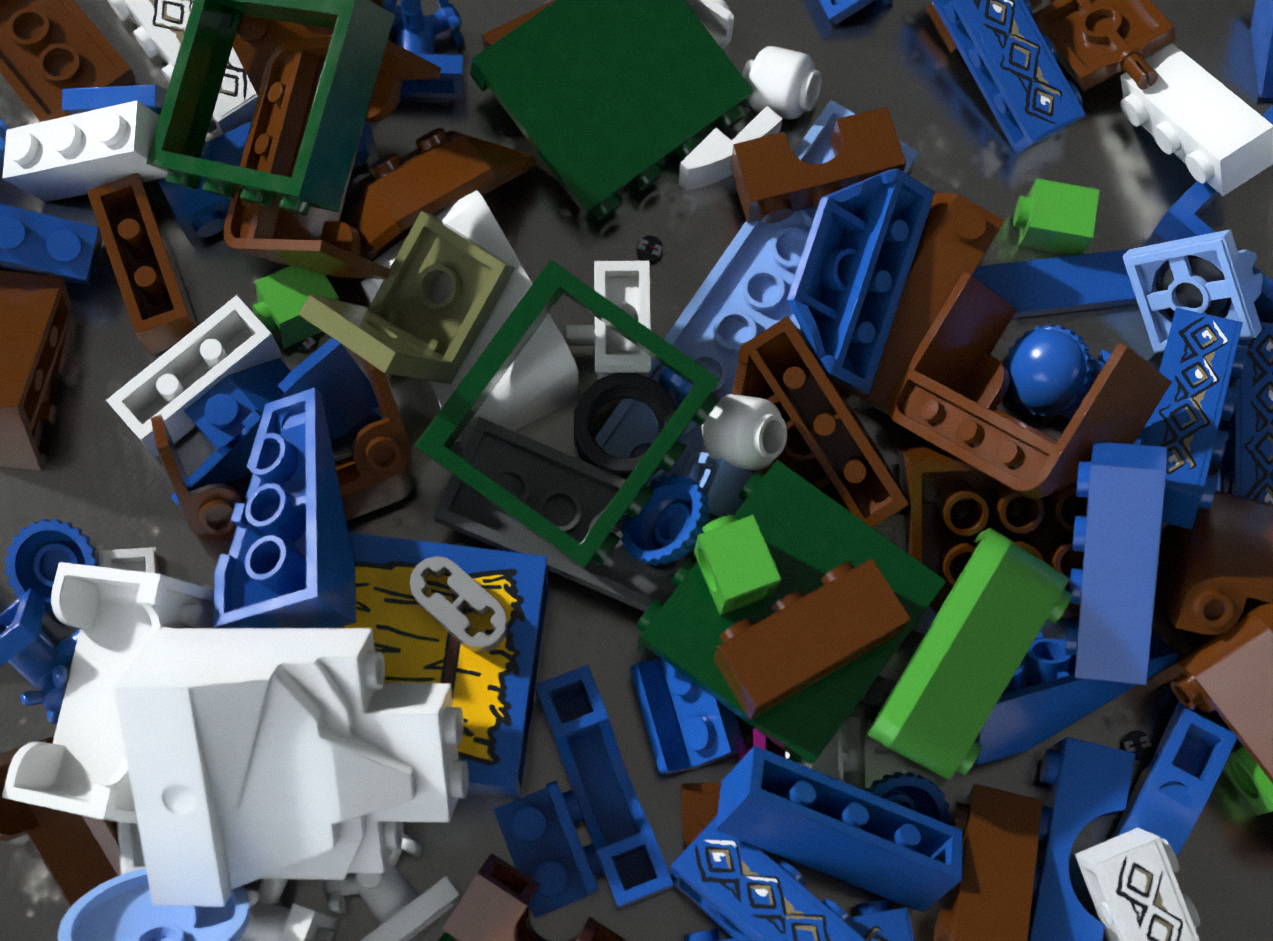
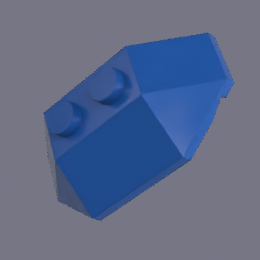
M900 169L887 170L821 197L787 298L824 372L829 377L862 394L870 393L935 191Z

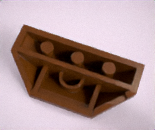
M441 127L419 137L415 141L417 149L399 158L397 153H393L377 160L369 166L371 174L359 181L347 223L355 227L359 232L360 256L370 260L393 247L409 234L421 211L435 215L447 205L476 189L483 196L518 175L536 167L537 163L534 157L527 153L454 130L445 132L444 128Z
M786 316L740 347L732 394L771 401L779 409L787 427V439L783 451L768 467L759 471L766 474L776 460L780 461L870 527H874L909 505L907 498L881 452L834 379L824 372L809 343L789 316Z

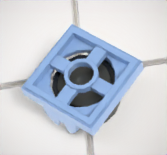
M1231 229L1129 249L1122 256L1154 354L1165 351L1173 320L1168 314L1170 313L1174 316L1176 308L1243 322L1239 340L1256 338L1262 331L1254 302L1261 294L1263 275L1262 273L1253 274L1252 267L1257 259L1256 253L1238 248Z

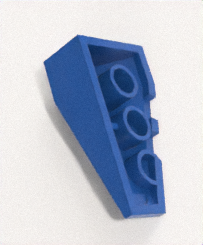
M334 338L328 340L278 384V387L285 393L280 399L314 387L321 392L334 458L352 450L353 441L361 429L383 419L369 379L345 347ZM253 410L242 422L245 427L240 433L238 443L233 448L230 445H225L216 449L188 478L193 490L209 484H225L237 490L241 496L247 494L253 474L247 468V464L263 412ZM174 493L171 498L182 510L177 495Z
M314 387L265 404L247 464V468L253 474L244 503L235 504L230 521L237 525L230 551L229 554H220L215 570L214 628H339L356 623L355 566L322 394Z
M1152 630L1147 679L1176 662L1178 653ZM1039 632L975 739V742L982 745V749L975 762L977 765L1027 751L1138 684L1075 678L1076 656L1065 655L1066 639H1044L1042 632Z

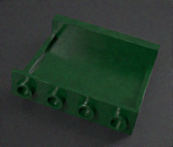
M556 0L473 57L471 61L470 76L482 92L489 88L579 207L578 219L582 224L593 216L602 221L613 214L624 204L621 196L636 185L641 191L652 186L666 173L663 169L664 165L677 156L683 161L704 140V137L715 128L719 127L723 132H726L738 124L748 114L745 107L754 93L685 0Z
M776 460L766 474L756 470L738 495L744 502L734 514L736 520L754 515L781 577L775 595L720 615L698 561L690 555L673 576L670 583L676 589L663 605L656 599L638 621L636 628L642 633L639 636L636 650L644 655L647 649H650L789 753V760L811 768L946 581L783 463ZM724 512L719 518L728 516V514ZM873 559L911 618L903 631L891 640L749 720L713 660L718 645L723 643L720 635L744 619L751 618L755 625L773 615L771 606L791 592L801 589L806 596L824 586L821 578L845 562L851 561L856 568L866 561Z

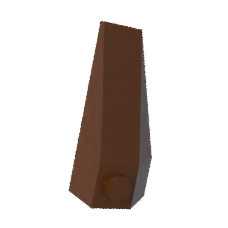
M935 192L870 393L862 394L845 384L842 385V389L889 416L887 405L892 389L963 272L974 276L1005 221L1004 219L959 194Z

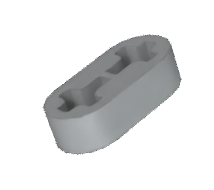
M434 556L426 558L417 564L411 573L410 587L414 599L428 615L459 643L473 652L484 653L492 651L501 645L507 635L508 623L504 609L495 598L457 564L445 557ZM445 573L451 575L447 583L451 592L458 597L452 604L439 593L433 594L430 598L425 596L428 586L424 579L429 574L437 578L442 577ZM466 605L479 616H483L490 611L494 614L490 620L494 632L489 636L478 632L471 637L467 634L471 629L470 622L460 611Z

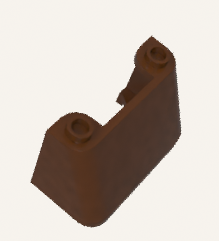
M1215 490L1210 510L1198 507L1192 529L1167 523L1159 548L1155 598L1175 628L1205 635H1217L1228 631L1236 625L1242 615L1247 597L1273 603L1272 503Z

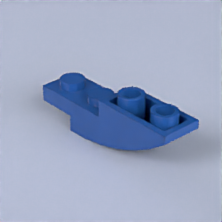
M1180 700L1178 701L1149 767L1142 770L1126 805V810H1124L1112 838L1135 828H1140L1165 839L1172 847L1176 857L1179 855L1237 739L1216 710L1210 713L1203 712L1197 707L1191 710L1182 704Z

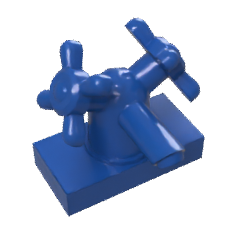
M384 0L382 8L395 14L391 31L396 33L395 44L441 68L438 79L404 80L400 96L466 99L467 76L464 55L435 54L436 35L449 30L457 49L465 43L464 36L460 31L462 20L455 6L449 3L448 0H436L439 5L436 13L425 16L423 15L421 0H400V6L396 5L398 0Z
M31 588L0 612V667L8 662L31 686L38 689L22 693L20 696L21 702L29 707L43 704L45 709L48 710L46 714L48 721L56 725L80 628L69 637L63 638L61 643L56 646L41 629V621L47 604Z

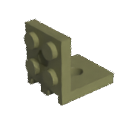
M421 211L390 267L388 280H383L369 307L309 294L299 315L384 373L452 384L513 274L515 267L434 215ZM446 273L451 281V291L444 301L437 303L432 294V286L439 275Z

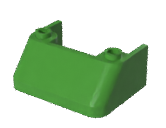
M991 528L980 532L974 542L979 545L879 713L876 717L871 715L866 723V731L869 737L947 780L956 771L965 776L971 769L982 749V745L975 742L976 737L1045 621L1048 620L1056 624L1073 595L1064 589L1068 582V577Z

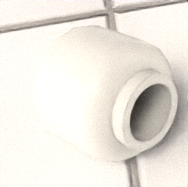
M767 46L758 53L755 60L750 59L747 61L742 72V77L754 91L748 103L754 111L759 113L768 106L781 118L797 119L805 110L811 111L814 108L820 94L821 72L815 69L814 61L806 53L776 46Z
M734 394L721 397L711 415L702 425L703 442L709 457L713 459L724 458L732 466L756 471L768 467L781 454L787 439V427L779 409L771 401L762 398Z

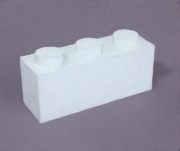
M1173 43L1146 59V62L1158 73V78L1151 87L1147 83V89L1141 90L1127 72L1120 76L1124 98L1121 100V108L1130 123L1134 126H1143L1154 136L1156 143L1166 154L1174 153L1187 165L1189 172L1198 182H1207L1222 196H1225L1273 165V125Z
M137 100L7 129L2 179L46 203L85 195L87 190L136 173L140 174L143 182L166 178L168 172L146 164L160 115Z
M236 295L106 401L152 455L157 458L160 455L154 438L151 423L152 417L162 414L172 441L176 443L195 427L184 410L227 375L278 359L282 356V353L272 333Z

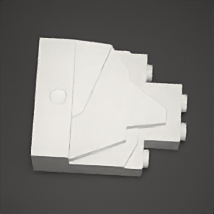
M158 628L113 687L152 905L224 907L233 889L257 879L344 880L347 873L384 874L393 850L400 849L402 846L404 822H450L458 798H466L469 785L468 764L466 761H459L457 745H460L463 736V713L460 707H453L451 683H384V657L382 652H375L372 628Z

